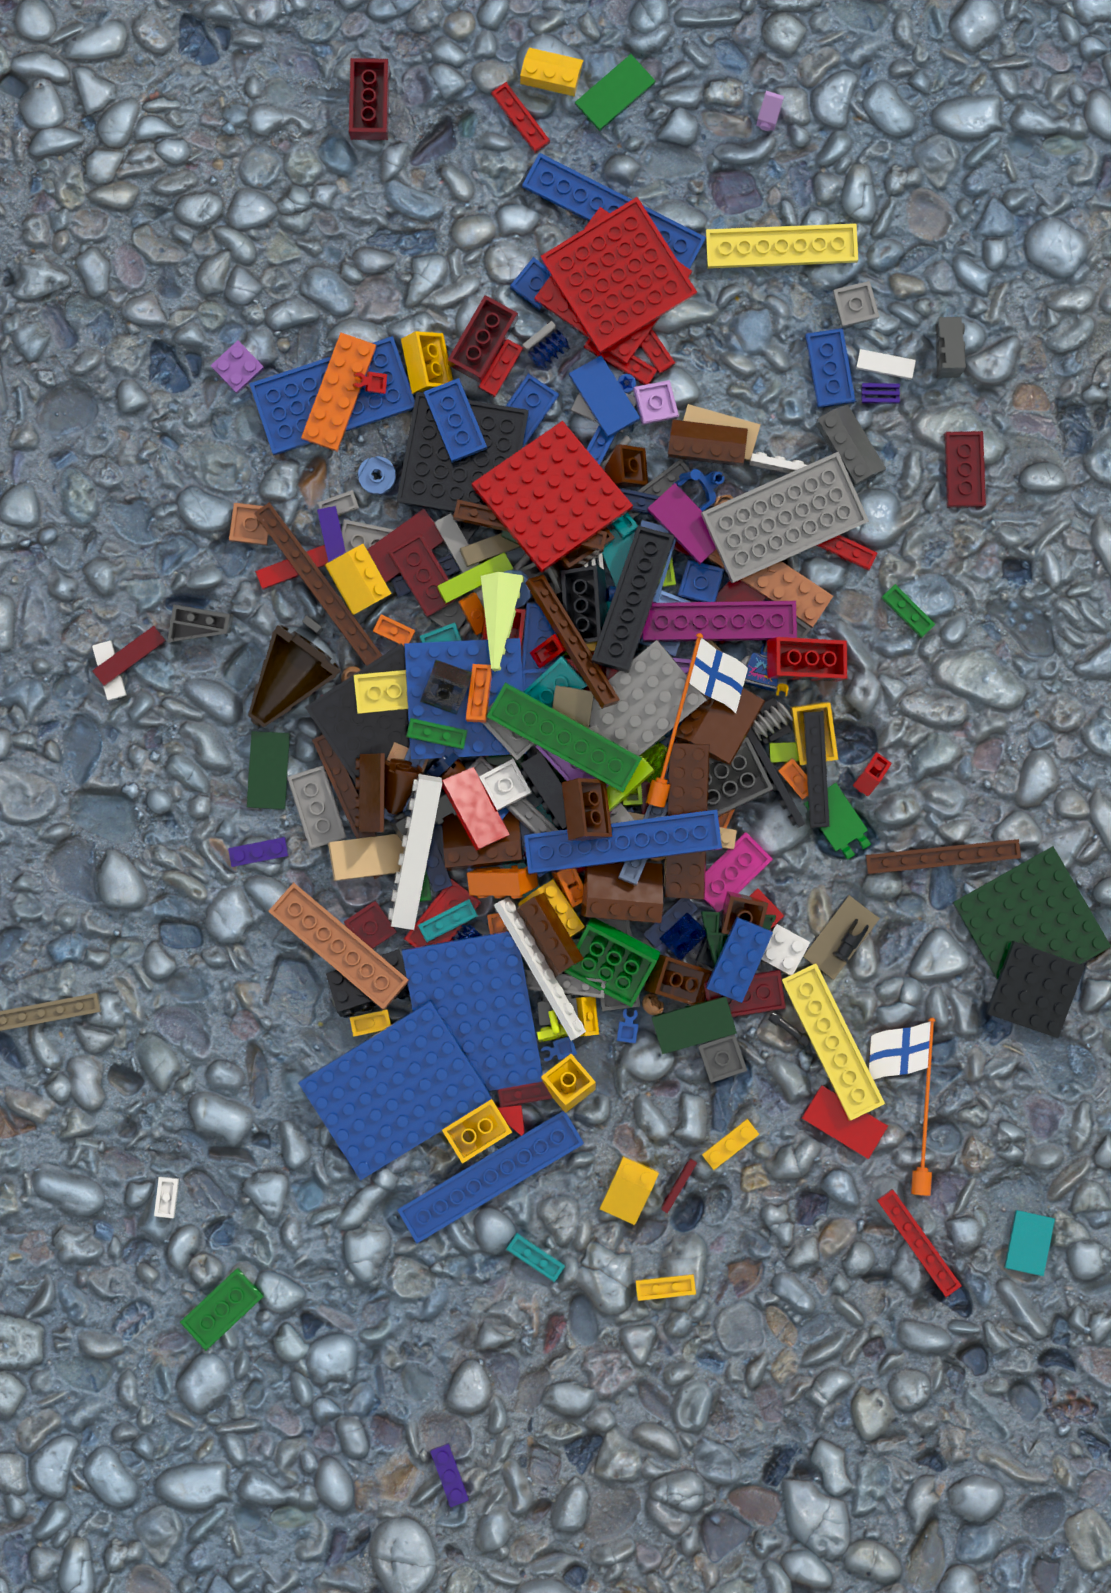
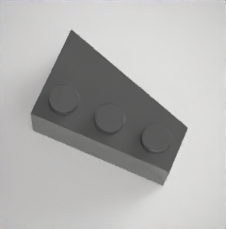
M938 317L936 321L937 378H959L965 372V342L963 341L965 325L962 323L961 317Z
M174 604L167 642L231 633L234 614Z
M442 791L440 792L435 823L437 822L438 825L444 822L442 818L451 813L454 816L456 815L446 793ZM409 809L393 816L394 819L390 821L401 841L403 835H407L408 828H405L407 816L410 817L411 810Z

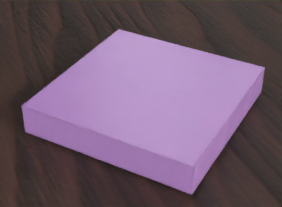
M670 380L633 388L642 425L679 417Z

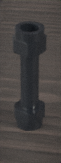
M774 1010L768 1020L774 1025L778 1024L795 1037L799 1044L806 1047L810 1043L808 1035L806 1033L802 1034L782 1019L783 1016Z

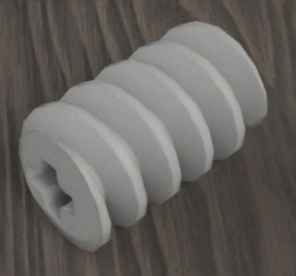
M777 702V709L773 706L770 707L771 713L764 710V717L758 714V721L755 720L751 726L760 741L761 734L766 738L768 737V730L771 733H775L774 726L780 730L781 722L787 726V718L793 721L786 707L780 702Z

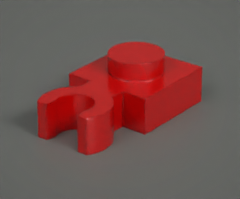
M360 372L354 374V377H359L361 382L354 383L353 387L360 388L366 386V392L386 393L387 374L367 372V377Z

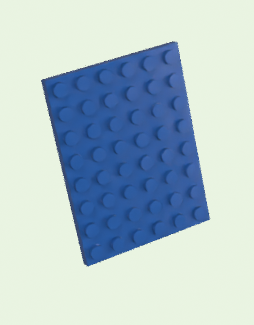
M509 931L402 950L406 977L409 980L408 987L413 1011L430 1000L432 1001L488 1091L542 1082L541 1076L543 1072L522 955Z
M431 1000L298 1082L360 1181L436 1135L469 1112L493 1099Z

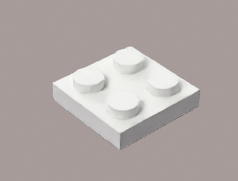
M514 759L479 776L497 811L532 794Z
M776 924L761 960L788 975H793L810 942Z

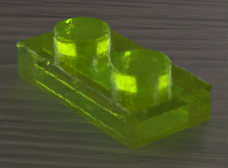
M659 742L646 760L655 770L646 779L650 784L652 780H656V777H660L668 750L666 746Z

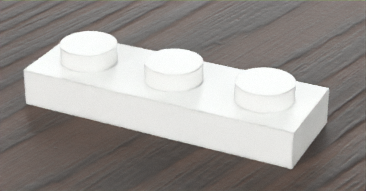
M762 452L752 453L749 463L751 466L784 473H791L807 466L803 461H786L781 456L772 458Z

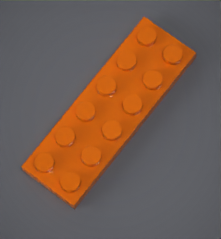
M340 332L301 437L303 440L338 452L362 388L353 387L354 383L361 382L359 377H354V374L360 372L366 377L377 347L375 344Z

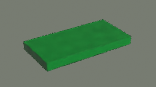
M630 54L575 101V105L601 131L651 88L656 81Z
M237 1268L184 1317L180 1323L206 1351L259 1302L264 1295Z

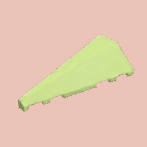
M495 572L481 576L491 669L494 672L501 670L500 663L502 655H505L506 640L510 636L516 602L520 598L522 582L524 583L523 575Z

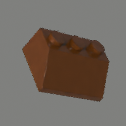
M576 778L562 782L568 840L585 841L612 837L606 783L599 779Z

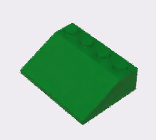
M591 917L576 945L584 960L566 970L565 973L599 991L603 990L605 994L632 1007L654 968L660 951L595 917ZM587 978L606 981L605 988L601 987L602 982L590 981Z

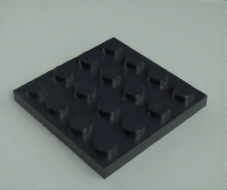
M1012 940L986 1013L1059 1038L1085 966Z

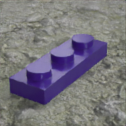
M285 837L228 848L231 867L289 856Z
M447 1443L431 1449L430 1452L450 1507L469 1501L450 1444Z

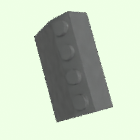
M748 737L744 739L730 765L709 758L708 811L717 810L718 817L772 792L773 787Z

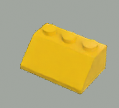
M529 48L524 58L520 74V84L575 97L583 60Z
M415 331L401 338L413 394H416V392L424 393V391L453 380L451 369L448 365V354L443 333Z
M364 544L325 564L352 615L391 594Z
M553 879L517 903L518 906H521L534 896L545 893L571 938L585 928Z

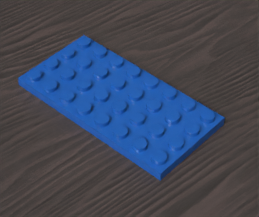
M393 336L373 342L377 347L368 372L387 374L386 393L366 392V386H362L345 432L414 409L415 400ZM331 357L249 383L273 456L311 444V442L305 441L301 437Z

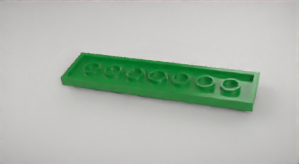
M506 682L486 716L621 792H624L642 760V757Z

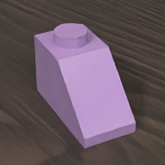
M766 91L756 126L765 131L775 130L784 96Z

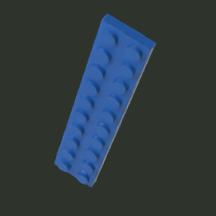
M541 153L538 154L522 184V188L587 221L592 219L599 207L611 213L632 200ZM644 206L676 259L690 269L706 237Z
M717 810L612 823V837L571 841L568 840L567 829L524 835L528 874L722 849Z
M562 1111L400 1207L397 1211L417 1244L582 1146L584 1142L567 1113Z

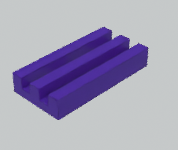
M862 383L861 403L899 404L900 384ZM866 389H895V391H866ZM865 395L895 396V398H865Z

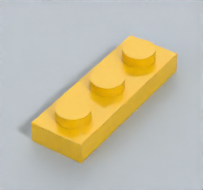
M746 1119L701 1155L712 1169L715 1170L756 1138L759 1133L750 1121Z
M694 1274L635 1280L638 1301L696 1294Z

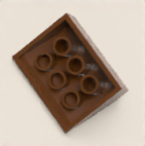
M744 688L742 689L736 713L725 704L704 695L707 700L684 718L675 735L677 742L710 744L709 758L730 765L765 703L762 698Z
M385 753L360 754L359 758H356V770H359V777L355 778V789H359V797H355V808H359V816H355V828H359V832H384Z
M510 811L502 819L510 835L477 851L457 814L454 816L451 813L442 818L444 820L442 822L444 861L447 871L524 863L520 821Z
M625 862L585 867L581 915L585 917L661 923L663 911L662 864L646 862L636 886L618 879Z

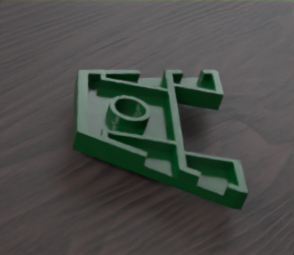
M701 911L715 967L729 934L718 932L720 912ZM766 914L763 928L770 930L776 915Z

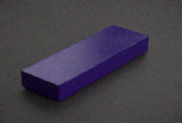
M336 506L317 509L328 563L346 553Z

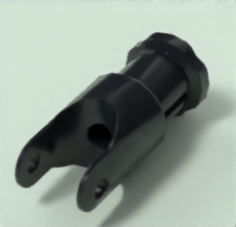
M858 919L853 921L843 936L838 950L833 952L835 957L845 963H848L849 956L854 949H857L869 928V925H866L859 935L853 936L852 932L858 923Z

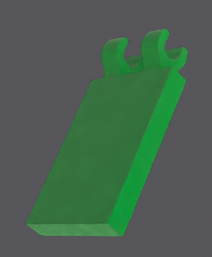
M834 783L828 787L830 827L819 828L836 852L840 849L848 860L855 855L848 846V843L857 839L863 850L870 846L871 843L863 834L868 831L837 783ZM807 801L804 803V806L809 812V805Z

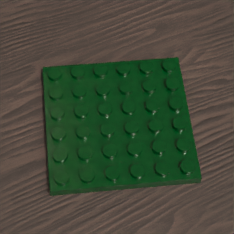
M1054 846L952 902L997 981L1012 940L1079 964L1111 947Z

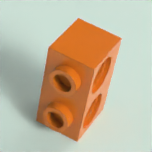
M576 868L551 871L557 886L571 907L581 904L584 885Z

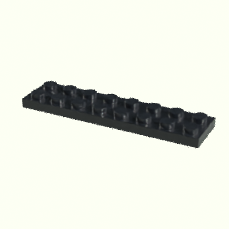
M642 526L637 527L592 657V663L626 673L630 672L675 535Z

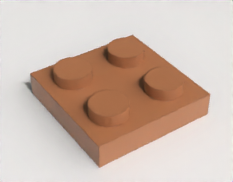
M234 503L229 541L268 546L269 534L254 515L263 506Z

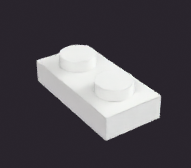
M159 1177L154 1216L175 1218L179 1178Z

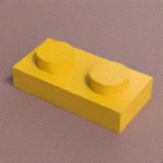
M576 998L578 1018L583 1023L586 1031L580 1037L599 1035L596 998Z
M388 1009L350 1017L353 1037L382 1031L391 1025Z

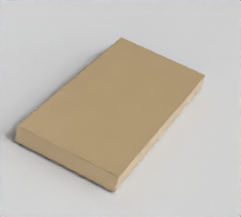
M687 405L683 421L747 428L744 460L750 462L761 424Z
M397 834L329 842L328 846L334 881L400 872L401 865H398L400 853L403 854L404 847L401 846L402 841Z

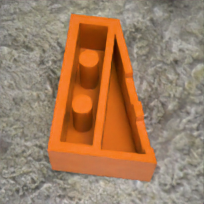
M512 865V869H500V866L476 868L467 873L469 895H475L477 898L494 896V898H504L506 896H511L513 899L521 898L523 894L538 887L537 873L528 874V867L518 869V865Z

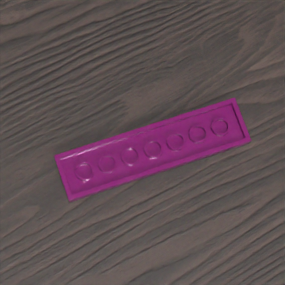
M796 601L653 603L643 630V642H655L656 640L659 642L696 641V634L698 633L703 635L702 639L705 641L769 640L775 637L797 638Z

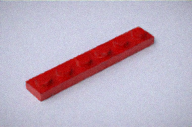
M891 1189L878 1198L877 1202L943 1295L947 1297L960 1288L961 1284L895 1191Z

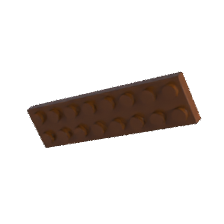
M673 743L669 764L668 816L708 811L710 744ZM706 851L667 856L665 897L705 898Z

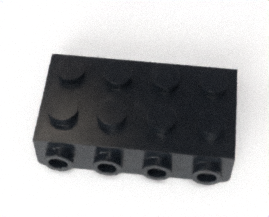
M399 949L380 955L406 977L405 966ZM337 970L326 973L335 1007L340 1017H351L355 1012L361 1010L363 1012L373 1009V1006L377 1005ZM408 983L394 999H405L410 996Z

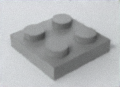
M870 281L833 290L842 328L879 319Z

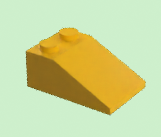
M830 702L790 707L800 765H806L803 712L823 711L826 761L838 760Z
M492 1099L442 1129L462 1163L512 1133Z
M622 1156L599 1209L635 1225L659 1172Z

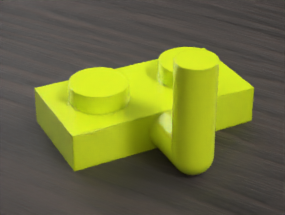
M554 1010L549 1011L551 1026L541 1028V1032H537L539 1043L568 1037L562 1024L559 1025Z

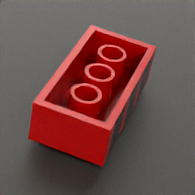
M789 637L767 640V678L832 682L847 679V641Z

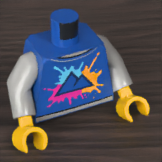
M762 644L760 654L752 653L751 656H746L740 661L748 668L744 681L745 685L773 692L776 691L777 696H779L780 691H783L785 696H787L789 689L787 679L767 678L766 644Z

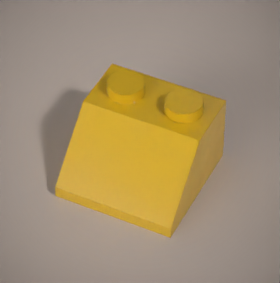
M572 1054L541 1076L551 1096L565 1113L596 1090V1082Z

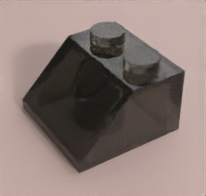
M435 660L420 702L457 715L469 686L472 672Z

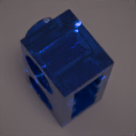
M687 912L659 939L672 954L681 960L706 936V932Z

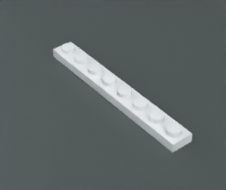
M510 897L494 904L497 912L570 1040L576 1039L586 1032L583 1023L577 1017L572 1004L569 1003L564 994L563 988L559 985L544 955L536 945L534 937L530 934L524 920L516 910L515 904L511 901Z

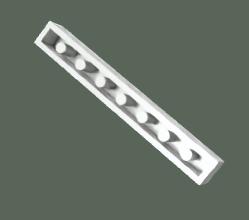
M418 774L417 780L414 779L412 791H415L414 798H410L408 809L411 810L410 817L407 816L405 828H408L407 835H403L401 846L404 847L403 854L400 853L398 865H401L400 872H396L395 883L398 884L397 889L392 891L391 897L394 905L393 908H389L388 919L391 920L392 927L414 930L442 787V778Z

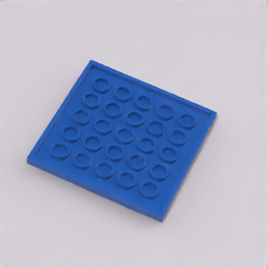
M520 638L506 640L505 655H502L500 663L501 670L492 671L488 707L496 700L505 682L523 691ZM488 640L405 643L408 722L410 718L468 730L463 750L409 738L410 759L442 758L444 755L449 757L453 752L458 757L511 755L481 722L466 721L472 665H491Z

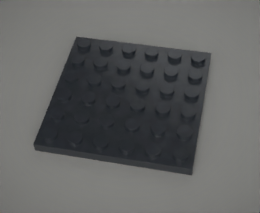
M416 392L397 503L448 512H455L457 499L486 505L473 489L472 483L523 448L529 410L468 400L487 449L452 463L424 393Z
M399 644L354 675L406 670L405 649L403 645ZM353 675L305 706L354 782L355 778L359 777V770H356V758H359L360 754L385 753V760H387L394 742L407 748L410 746V740L406 737L409 726L408 709L357 714ZM429 759L427 764H429L435 759Z

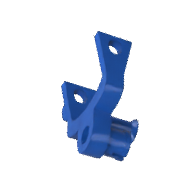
M693 469L691 472L681 473L680 479L675 483L680 487L687 480L693 479L701 484L707 499L704 504L699 506L703 512L715 502L716 494L713 489L723 483L725 478L721 476L723 474L721 472L711 471L704 475L700 470Z

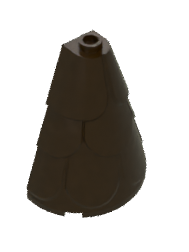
M277 625L272 633L266 659L263 661L259 682L255 686L248 714L251 718L250 721L258 727H265L292 710L293 706L336 678V675L341 671L338 664H332L330 662L332 658L318 646L295 631L289 633V628L283 625Z

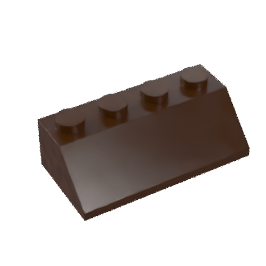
M673 419L668 458L743 467L748 429Z
M545 893L534 896L516 909L524 920L528 931L534 937L536 945L544 955L555 978L584 960Z

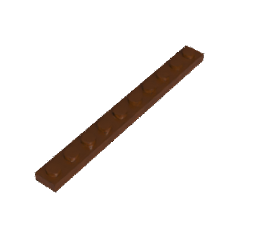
M270 502L254 513L256 518L363 663L367 666L381 657L380 651Z

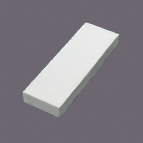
M860 349L856 369L912 380L916 360Z
M112 641L92 646L98 666L115 654ZM121 675L104 687L108 701L127 696Z

